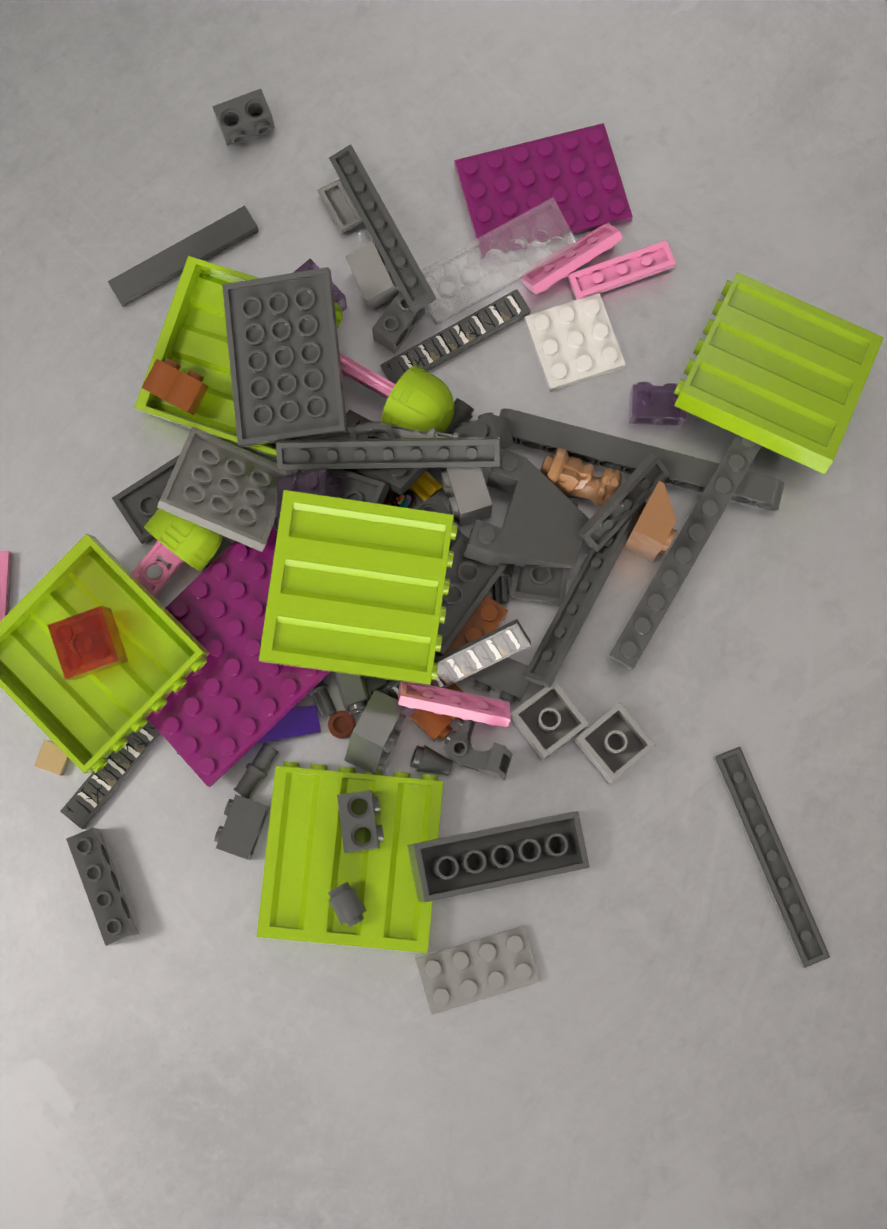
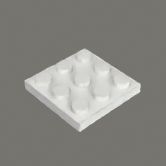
M600 293L524 317L550 392L625 368L626 364Z

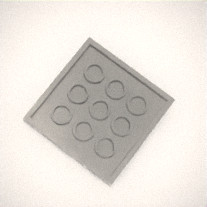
M192 427L157 508L262 552L282 502L283 492L287 488L293 470H278L277 463Z

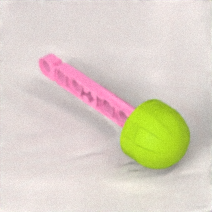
M340 353L341 372L343 375L387 399L381 422L418 431H428L429 429L436 428L438 432L444 433L448 429L454 415V400L449 388L441 379L418 366H413L394 384Z
M158 509L144 526L158 541L131 574L155 597L184 561L201 572L218 551L223 535ZM161 556L165 560V562H168L169 564L165 566V564L160 559H158V557ZM152 565H159L162 568L161 574L156 578H150L147 575V570Z

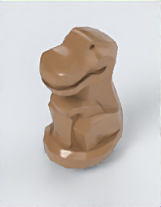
M560 447L556 449L553 457L546 455L540 471L565 496L584 498L599 507H602L622 484V474L619 470L615 469L612 471V468H607L601 477L594 476L593 465H584L581 459L569 457L567 450Z

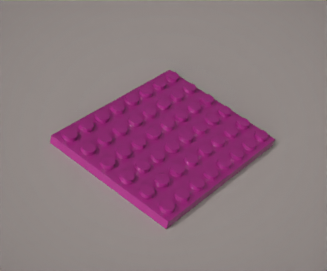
M273 526L262 552L234 541L165 607L210 654L205 658L207 660L206 664L196 673L192 671L185 678L187 683L178 692L172 691L165 698L167 700L166 705L156 713L153 711L147 719L208 787L216 783L330 673V671L259 661L278 532Z

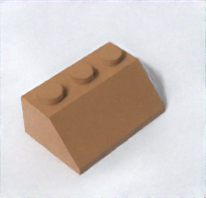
M658 481L624 548L651 562L655 560L657 555L662 558L677 533V530L673 529L677 520L663 482Z

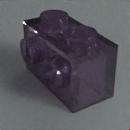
M651 382L633 384L630 391L629 423L682 426L686 419V411L674 406L678 395L674 394L678 384L667 383L664 386H654Z

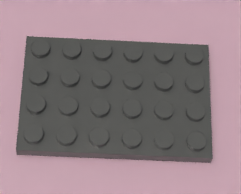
M329 267L222 284L238 446L248 447L275 443L277 440H296L348 432L332 276Z

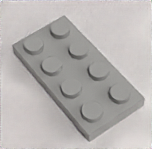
M524 926L415 958L431 1015L541 982Z

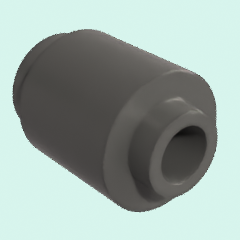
M348 882L328 892L331 898L329 903L341 925L347 922L348 926L351 927L364 920L362 914L367 910L355 888H351Z

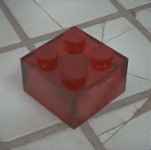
M99 606L47 625L65 680H78L128 662L111 608Z

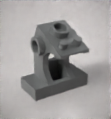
M460 720L457 724L460 727L457 732L453 731L448 735L444 742L446 746L443 750L462 767L505 780L513 754L506 746L494 743L490 750L484 752L473 749L471 736L475 722L472 720H466L465 722Z

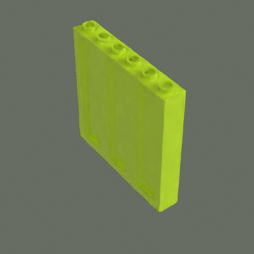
M188 256L143 384L156 359L165 362L166 358L181 365L179 371L188 374L189 370L204 377L202 383L206 384L208 389L194 416L151 394L142 387L134 407L135 409L144 414L189 429L192 427L197 428L217 438L238 445L222 284L259 279L258 277ZM334 301L337 328H339L343 319L342 308ZM276 442L245 447L277 458Z
M737 272L733 282L727 280L721 292V295L725 296L724 301L718 299L712 311V314L716 315L715 320L709 318L703 330V334L707 335L706 339L700 338L693 351L694 354L698 355L696 360L690 358L684 370V374L688 375L686 381L680 379L674 394L678 395L674 406L825 474L835 459L884 337Z
M284 490L259 661L430 685L431 679L436 680L438 673V663L434 662L435 651L440 652L442 635L438 634L439 623L444 624L446 607L441 605L443 595L448 596L450 579L445 578L446 568H451L453 563L454 551H450L449 546L450 539L455 540L458 524L453 523L454 515Z
M87 533L0 621V687L84 774L92 773L93 771L97 773L102 770L108 763L106 758L113 751L115 753L119 752L128 743L126 738L133 731L135 733L140 731L148 722L146 718L153 711L156 713L161 710L167 703L165 698L172 691L178 692L187 683L185 678L192 671L194 673L199 671L206 664L207 660L205 658L210 654L95 536Z
M283 761V766H275L257 937L428 953L433 901L418 902L407 845L439 838L444 781H438L437 775L422 774L421 779L410 778L411 773L394 772V776H383L382 770H377L375 775L367 771L366 774L355 773V768L341 766L338 768V771L327 770V765L311 764L310 769L299 768L300 763ZM372 790L373 797L379 796L381 813L375 815L377 825H382L384 842H379L380 849L344 853L337 795ZM359 799L352 804V811L355 815H363L367 811L368 805L365 800ZM368 828L358 829L355 834L356 841L359 844L369 842L371 839L370 830ZM346 882L350 884L351 888H355L367 910L362 914L364 920L351 927L348 926L347 922L341 925L329 903L331 898L328 892Z

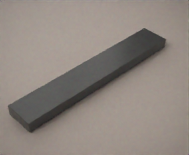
M244 205L109 280L108 283L123 306L181 274L188 256L206 260L259 230L258 226Z

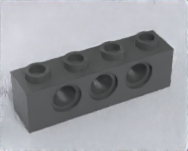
M91 828L66 838L105 946L114 945L138 935L139 932L100 829Z

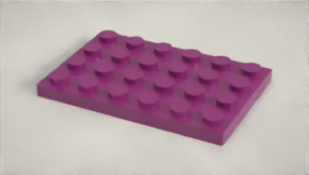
M604 123L454 160V166L481 259L594 231L607 223L614 226L632 221L633 216Z

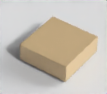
M44 740L34 766L62 776L69 758L55 743Z

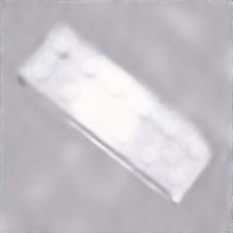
M554 197L421 269L437 300L426 306L436 326L575 251L578 243Z

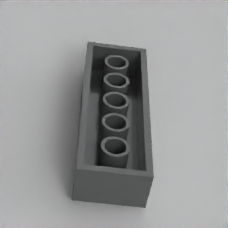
M578 811L407 845L418 902H429L590 868Z

